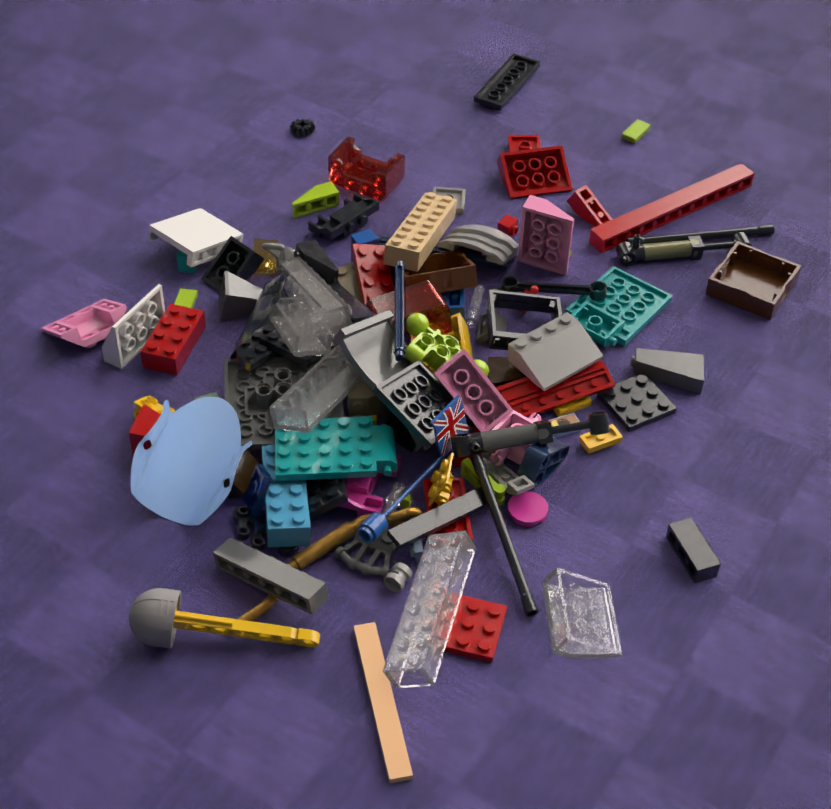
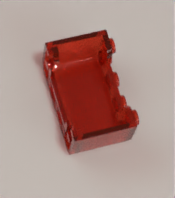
M347 137L328 156L329 180L338 187L374 198L378 201L385 200L405 176V155L397 153L394 159L390 157L386 163L362 155V148H357L354 144L355 139Z
M427 280L404 288V332H407L406 320L413 313L425 315L429 324L432 323L434 329L441 328L444 334L453 331L449 306L432 281ZM395 291L374 297L366 303V307L375 315L390 310L394 315L392 322L395 325Z

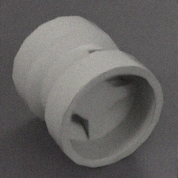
M397 562L392 567L391 572L384 578V584L393 592H401L405 582L410 580L413 573L406 564Z

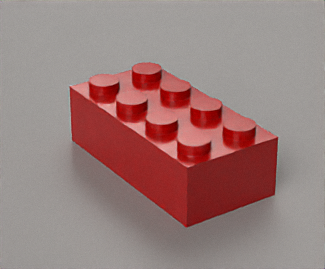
M170 304L140 351L143 368L178 375L206 328L204 311Z

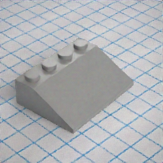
M568 312L508 344V361L543 391L603 359V354L581 323Z

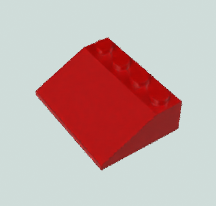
M562 145L500 153L498 157L499 174L510 199L573 190Z

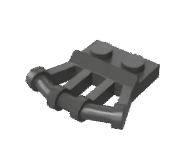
M385 530L375 541L370 543L364 542L356 533L353 541L335 550L334 556L338 560L341 559L353 571L356 569L365 576L381 575L385 578L389 573L390 560L398 547L387 536L388 530ZM359 547L360 549L355 557L351 558L348 554ZM367 551L373 553L368 562L365 564L361 563ZM380 557L385 558L384 567H375Z

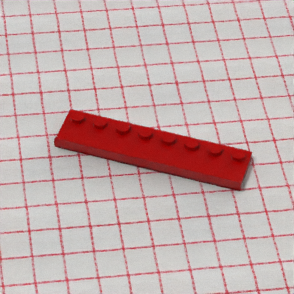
M601 359L546 391L540 389L528 377L495 388L514 411L528 418L532 413L537 415L612 389L616 384L607 366L604 365ZM470 420L472 428L476 427L474 423Z

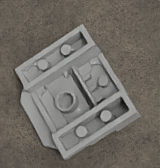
M475 224L463 225L450 230V234L437 244L438 247L452 251L461 246L477 250L487 255V261L501 265L517 256L519 245L507 234L492 227Z

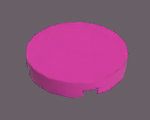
M523 492L511 497L508 502V515L518 525L524 527L537 526V523H543L548 516V503L537 493Z

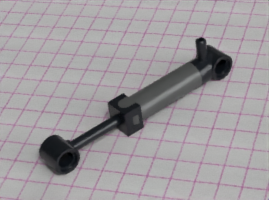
M606 411L592 412L588 414L587 421L553 427L548 420H542L528 425L471 434H455L451 436L453 457H465L473 453L534 443H552L553 434L589 429L591 435L606 434L610 432L608 413Z

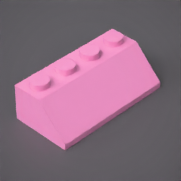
M465 349L458 351L434 373L453 399L457 395L462 398L465 414L480 432L489 431L513 411Z

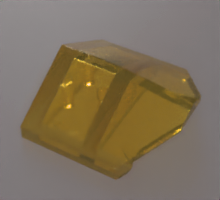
M254 238L253 251L264 258V261L255 273L275 274L278 271L276 266L277 258L268 250H264L262 244H279L278 240Z

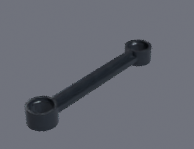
M513 276L505 277L501 281L502 291L508 292L529 291L531 286L536 285L539 288V293L589 295L592 300L596 301L607 297V285L602 281H595L590 285L520 282Z

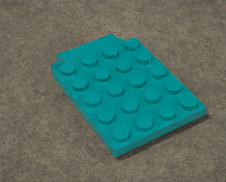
M613 266L597 280L607 285V297L605 299L596 301L592 300L589 295H581L566 308L565 313L568 312L577 319L595 343L605 348L610 344L615 346L617 343L626 346L672 301L673 295Z
M372 416L275 420L276 481L376 477L377 473L383 472L385 476H391L392 472L397 471L394 430L386 424L373 425Z

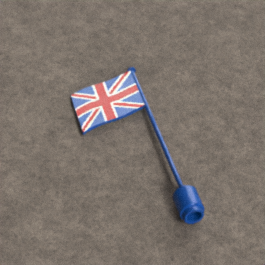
M459 395L430 422L434 429L436 446L440 456L384 514L373 512L359 526L358 535L364 542L370 543L375 541L387 529L386 516L452 450L451 436L472 432V428L467 425L464 403Z

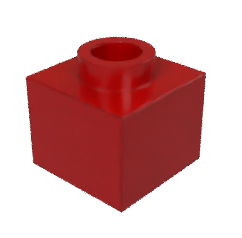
M507 214L498 222L497 230L511 238L516 236L519 230L518 219Z

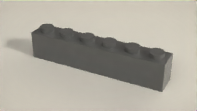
M229 538L213 552L218 569L311 615L329 599L327 585L321 579H316L304 571H299L289 564L276 560L273 556H268L258 549L245 545L241 541Z

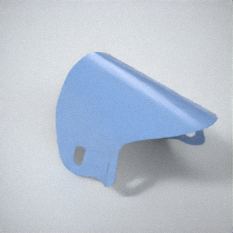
M202 397L189 402L175 412H171L169 401L165 400L161 416L136 447L132 460L130 481L133 496L142 505L168 520L189 526L203 523L228 496L240 459L244 451L252 444V441H249L244 446H241L240 423L234 408L222 398ZM150 440L152 446L145 450L143 444L145 441ZM229 478L230 485L224 488V481Z

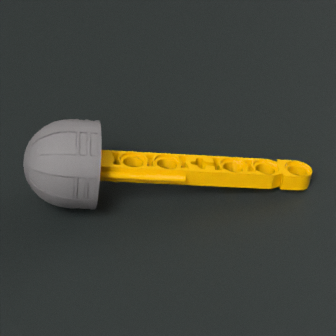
M166 588L147 590L134 600L129 611V625L133 634L141 642L156 647L172 648L177 629L283 644H296L305 647H317L320 640V633L314 630L180 611V590Z

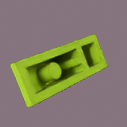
M331 181L314 186L292 203V217L297 218L339 206V191Z

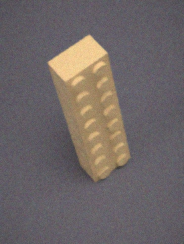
M433 192L425 193L386 243L383 264L395 266L396 262L400 260L403 261L405 269L418 272L454 220L457 199H453L451 196H439Z

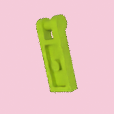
M466 458L461 463V475L477 489L481 487L471 460ZM488 475L498 504L501 506L505 501L506 487L503 484H497Z

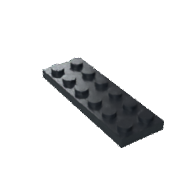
M513 53L476 93L473 102L496 110H502L540 67V61Z

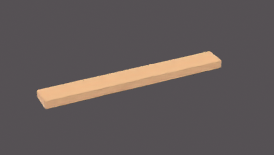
M372 622L355 625L354 634L389 784L412 780L413 773L376 624Z

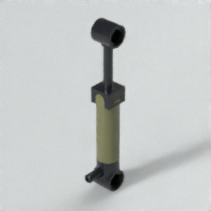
M744 232L734 234L731 242L703 244L700 236H688V239L683 241L640 244L641 236L636 234L634 235L633 245L629 242L620 243L616 248V253L622 265L630 266L639 261L689 257L690 261L702 260L703 251L730 249L737 241L749 246L752 245Z

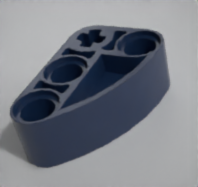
M554 437L552 443H535L531 445L524 454L517 476L525 475L535 484V487L540 485L565 459L569 452V446Z

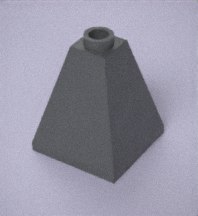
M224 271L219 294L220 322L251 315L262 289L228 271Z

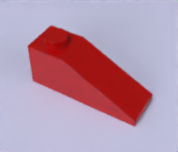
M587 185L576 190L567 200L573 211L594 227L613 220Z

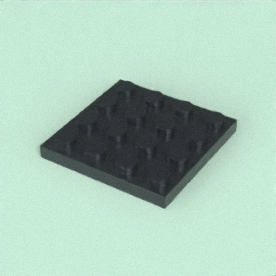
M418 360L377 385L372 392L411 431L420 443L429 449L436 444L434 429L430 422L453 400V397L441 382ZM465 414V419H466V422H467V421H469L470 419H469V417Z

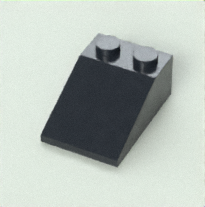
M230 236L201 279L220 292L224 271L247 280L257 271L264 258L233 236Z
M316 240L296 243L293 253L294 265L292 266V272L300 282L318 291L319 284L337 283L339 270Z

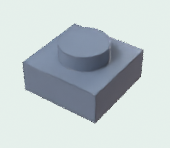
M420 539L414 542L413 545H409L410 556L415 558L416 566L425 565Z

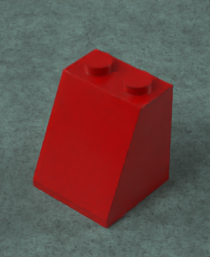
M147 405L142 406L129 431L132 456H134L137 445L161 416V414ZM150 440L145 441L143 444L145 450L152 446Z

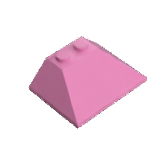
M103 299L42 327L41 330L82 347L91 348L96 345V342L106 340L111 327L124 316L127 307L125 304Z

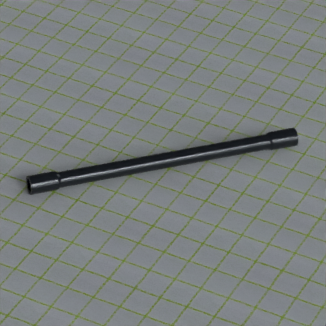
M770 224L757 227L641 236L640 244L687 240L688 236H700L701 240L729 238L739 232H744L747 236L772 235L775 229L774 225ZM626 237L625 242L633 245L634 237Z
M475 454L471 457V462L481 484L520 593L523 608L527 617L535 616L539 611L528 587L487 474L485 462L481 454Z

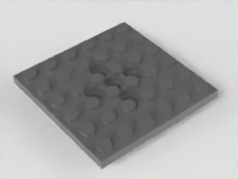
M323 355L305 367L286 357H274L251 371L242 367L237 362V358L224 359L225 400L237 413L241 431V446L252 441V444L246 450L262 449V445H275V420L344 417L338 355Z

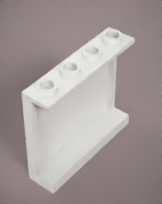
M199 208L151 224L149 226L148 240L152 241L162 238L188 255L187 265L194 267L215 259L230 236H233L242 243L243 233Z

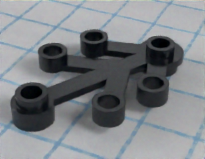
M247 506L236 507L233 510V518L239 524L237 538L240 540L249 538L250 530L247 527L249 523L254 527L252 548L259 551L263 550L265 541L262 538V533L267 536L266 521H259L257 518H266L265 511L252 510ZM296 546L279 547V553L285 557H291L296 552Z

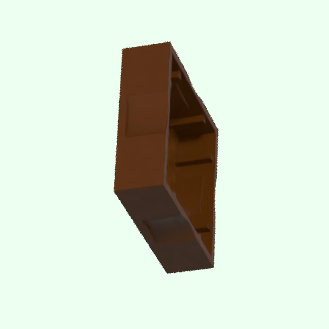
M737 241L728 252L726 259L718 265L709 277L705 294L771 320L797 283L801 265L767 254L760 249Z
M460 249L429 255L418 272L407 269L404 271V294L407 298L478 286L476 265L466 258V255Z

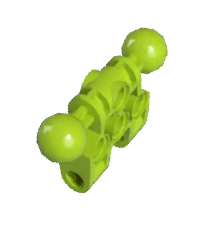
M413 313L407 318L405 323L406 329L409 334L416 338L405 349L404 358L412 364L419 360L421 363L427 362L431 368L438 370L447 360L461 350V346L455 337L442 335L439 329L436 331L432 330L425 315ZM474 359L479 368L488 377V365L480 359Z

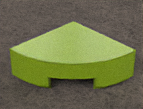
M408 494L401 501V510L411 507L412 495Z

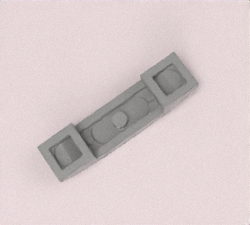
M494 450L481 453L487 468V474L497 484H503L506 487L505 492L511 495H518L535 488V484L525 475L519 477L504 464V460L500 465H495L496 462L493 464L490 456L495 452Z

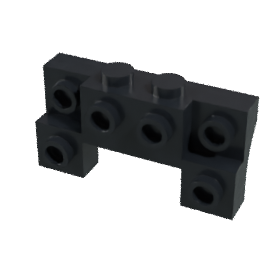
M355 192L353 193L352 201L347 198L344 199V206L329 215L330 221L319 215L316 224L312 221L308 222V230L320 238L324 235L331 240L339 235L346 237L368 223V217L379 210V201L374 198H365Z

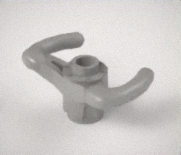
M263 243L262 248L268 250L277 258V270L291 272L294 265L293 253L295 250L291 247H285L283 244Z

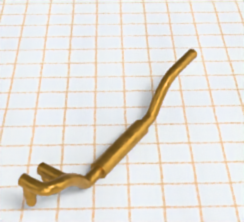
M408 507L389 513L386 519L389 527L394 528L404 523L403 520L408 518L411 520L423 513L417 507ZM371 514L362 515L350 523L347 521L294 555L287 564L295 569L302 570L356 535L359 526ZM269 594L260 604L237 619L254 621L270 610L276 604L278 598Z

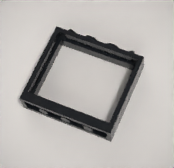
M489 290L486 299L489 349L508 351L509 343L526 335L523 333L496 331L494 307L551 313V319L554 320L562 315L560 297Z

